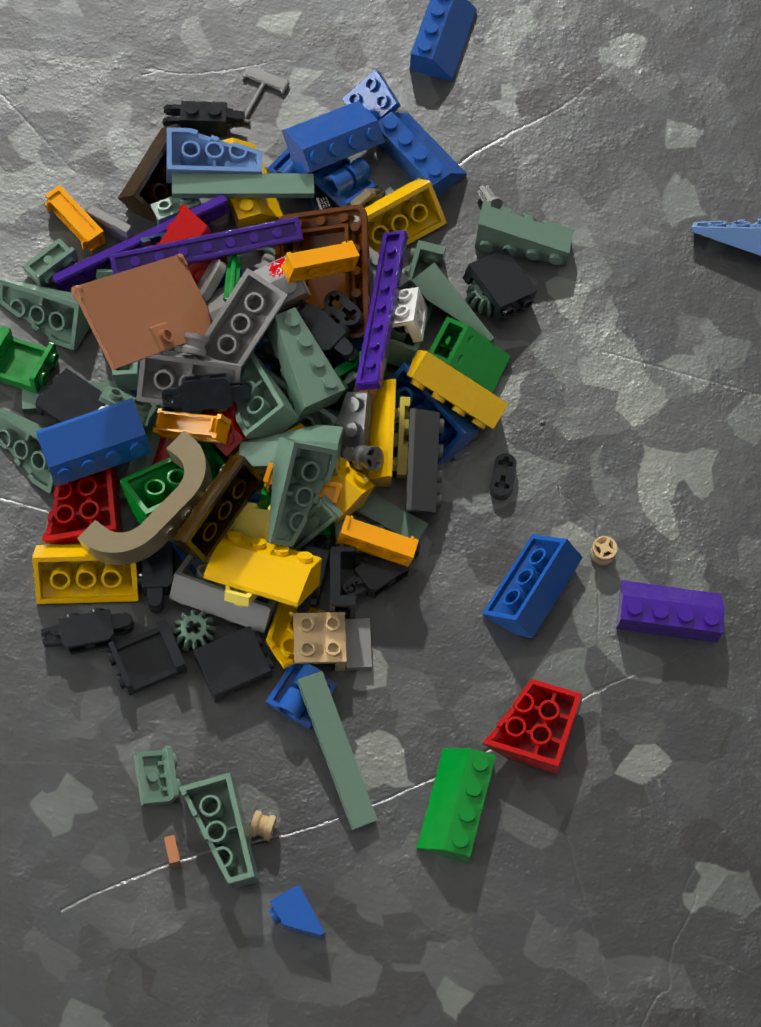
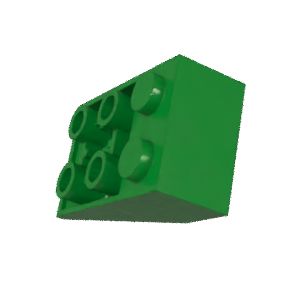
M448 316L429 350V353L491 393L494 392L511 358L509 354L472 327Z

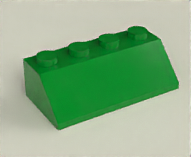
M202 442L199 445L210 466L212 484L225 462L210 443ZM171 457L120 480L133 516L139 524L178 487L183 479L184 469L174 463Z
M443 748L417 850L464 863L469 862L496 755L472 748Z

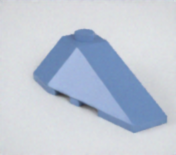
M167 127V183H172V174L262 173V151L235 142L232 144L219 140L217 136L212 135L209 137L198 133V130L192 128Z

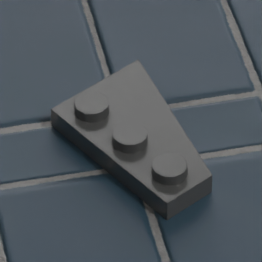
M347 392L335 426L343 427L340 456L345 458L353 467V450L359 445L369 446L373 394Z

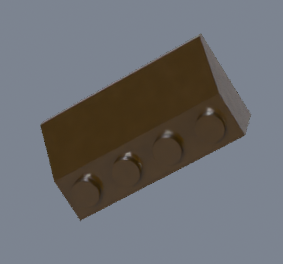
M178 124L160 129L118 197L134 214L157 223V220L151 209V204L172 196V183H167L166 179L167 127L181 128Z
M231 456L221 467L219 474L212 484L206 488L205 494L199 503L193 507L190 516L183 526L177 530L176 536L173 539L182 551L203 563L207 562L263 480L244 456Z

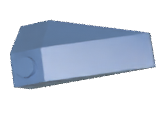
M742 219L731 222V225H726L725 221L694 222L691 232L761 256V219H758V222L753 224Z

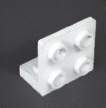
M419 287L398 291L392 328L404 326L406 333L410 334L414 343L423 341L428 309Z

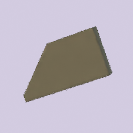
M380 187L366 188L350 202V205L366 207L385 196V192Z

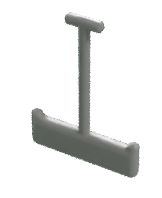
M248 66L242 78L251 79L261 83L245 112V123H251L247 117L265 85L284 94L289 86V81Z

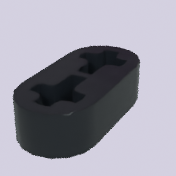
M331 291L325 296L324 306L338 321H342L350 330H355L362 326L364 322L363 313L343 293ZM332 301H339L342 307L339 309L336 305L332 304ZM349 312L351 315H355L356 319L354 321L349 320L346 313Z
M503 453L495 459L490 493L497 500L508 499L512 493L517 463L515 457L511 454ZM503 462H508L509 467L506 473H502ZM500 480L505 481L503 492L498 491Z

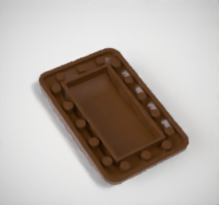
M349 205L281 216L278 220L299 217L304 240L275 247V260L285 256L287 252L295 253L337 245L344 241L346 243L351 240L353 241L360 255L354 270L305 280L312 297L304 301L310 305L315 303L322 309L324 307V298L329 292L339 291L343 293L364 315L362 326L351 330L348 334L353 340L364 338L370 308V252L367 211L360 205ZM332 301V304L336 305L339 309L342 307L339 301ZM292 306V307H290V308H288V309H286V310H283V311H281V312H279V313H277V314H280V313L285 312V311H287V310H289V309H292L294 306ZM349 312L346 313L349 320L354 321L356 319L355 315L353 316ZM334 317L333 320L338 324L339 321Z

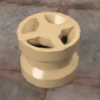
M600 536L593 542L590 558L596 565L607 566L612 563L617 553V544L614 539L608 536Z
M256 810L250 825L249 836H261L263 840L270 842L277 816H265L261 811Z

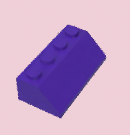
M621 580L616 629L717 643L723 634L725 608L722 595L719 593Z

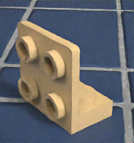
M345 612L294 613L295 664L335 663V671H345L347 662Z

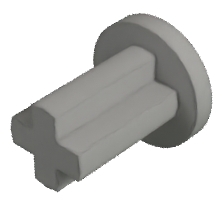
M488 185L479 187L480 190L477 191V194L482 202L483 200L491 202V207L497 209L502 207L503 201L500 197L493 194Z

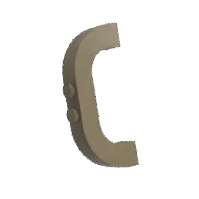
M183 431L166 448L172 461L184 469V476L178 487L137 528L131 531L113 532L95 520L77 538L86 552L108 564H132L150 557L163 547L167 541L175 537L177 530L183 526L190 516L191 510L199 503L212 480L208 461L199 443L193 437Z

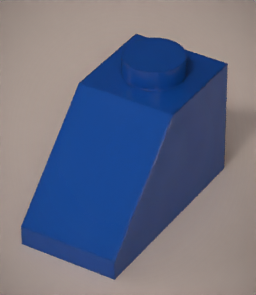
M300 885L270 900L272 908L268 911L275 924L281 923L285 930L320 940L325 937V931Z

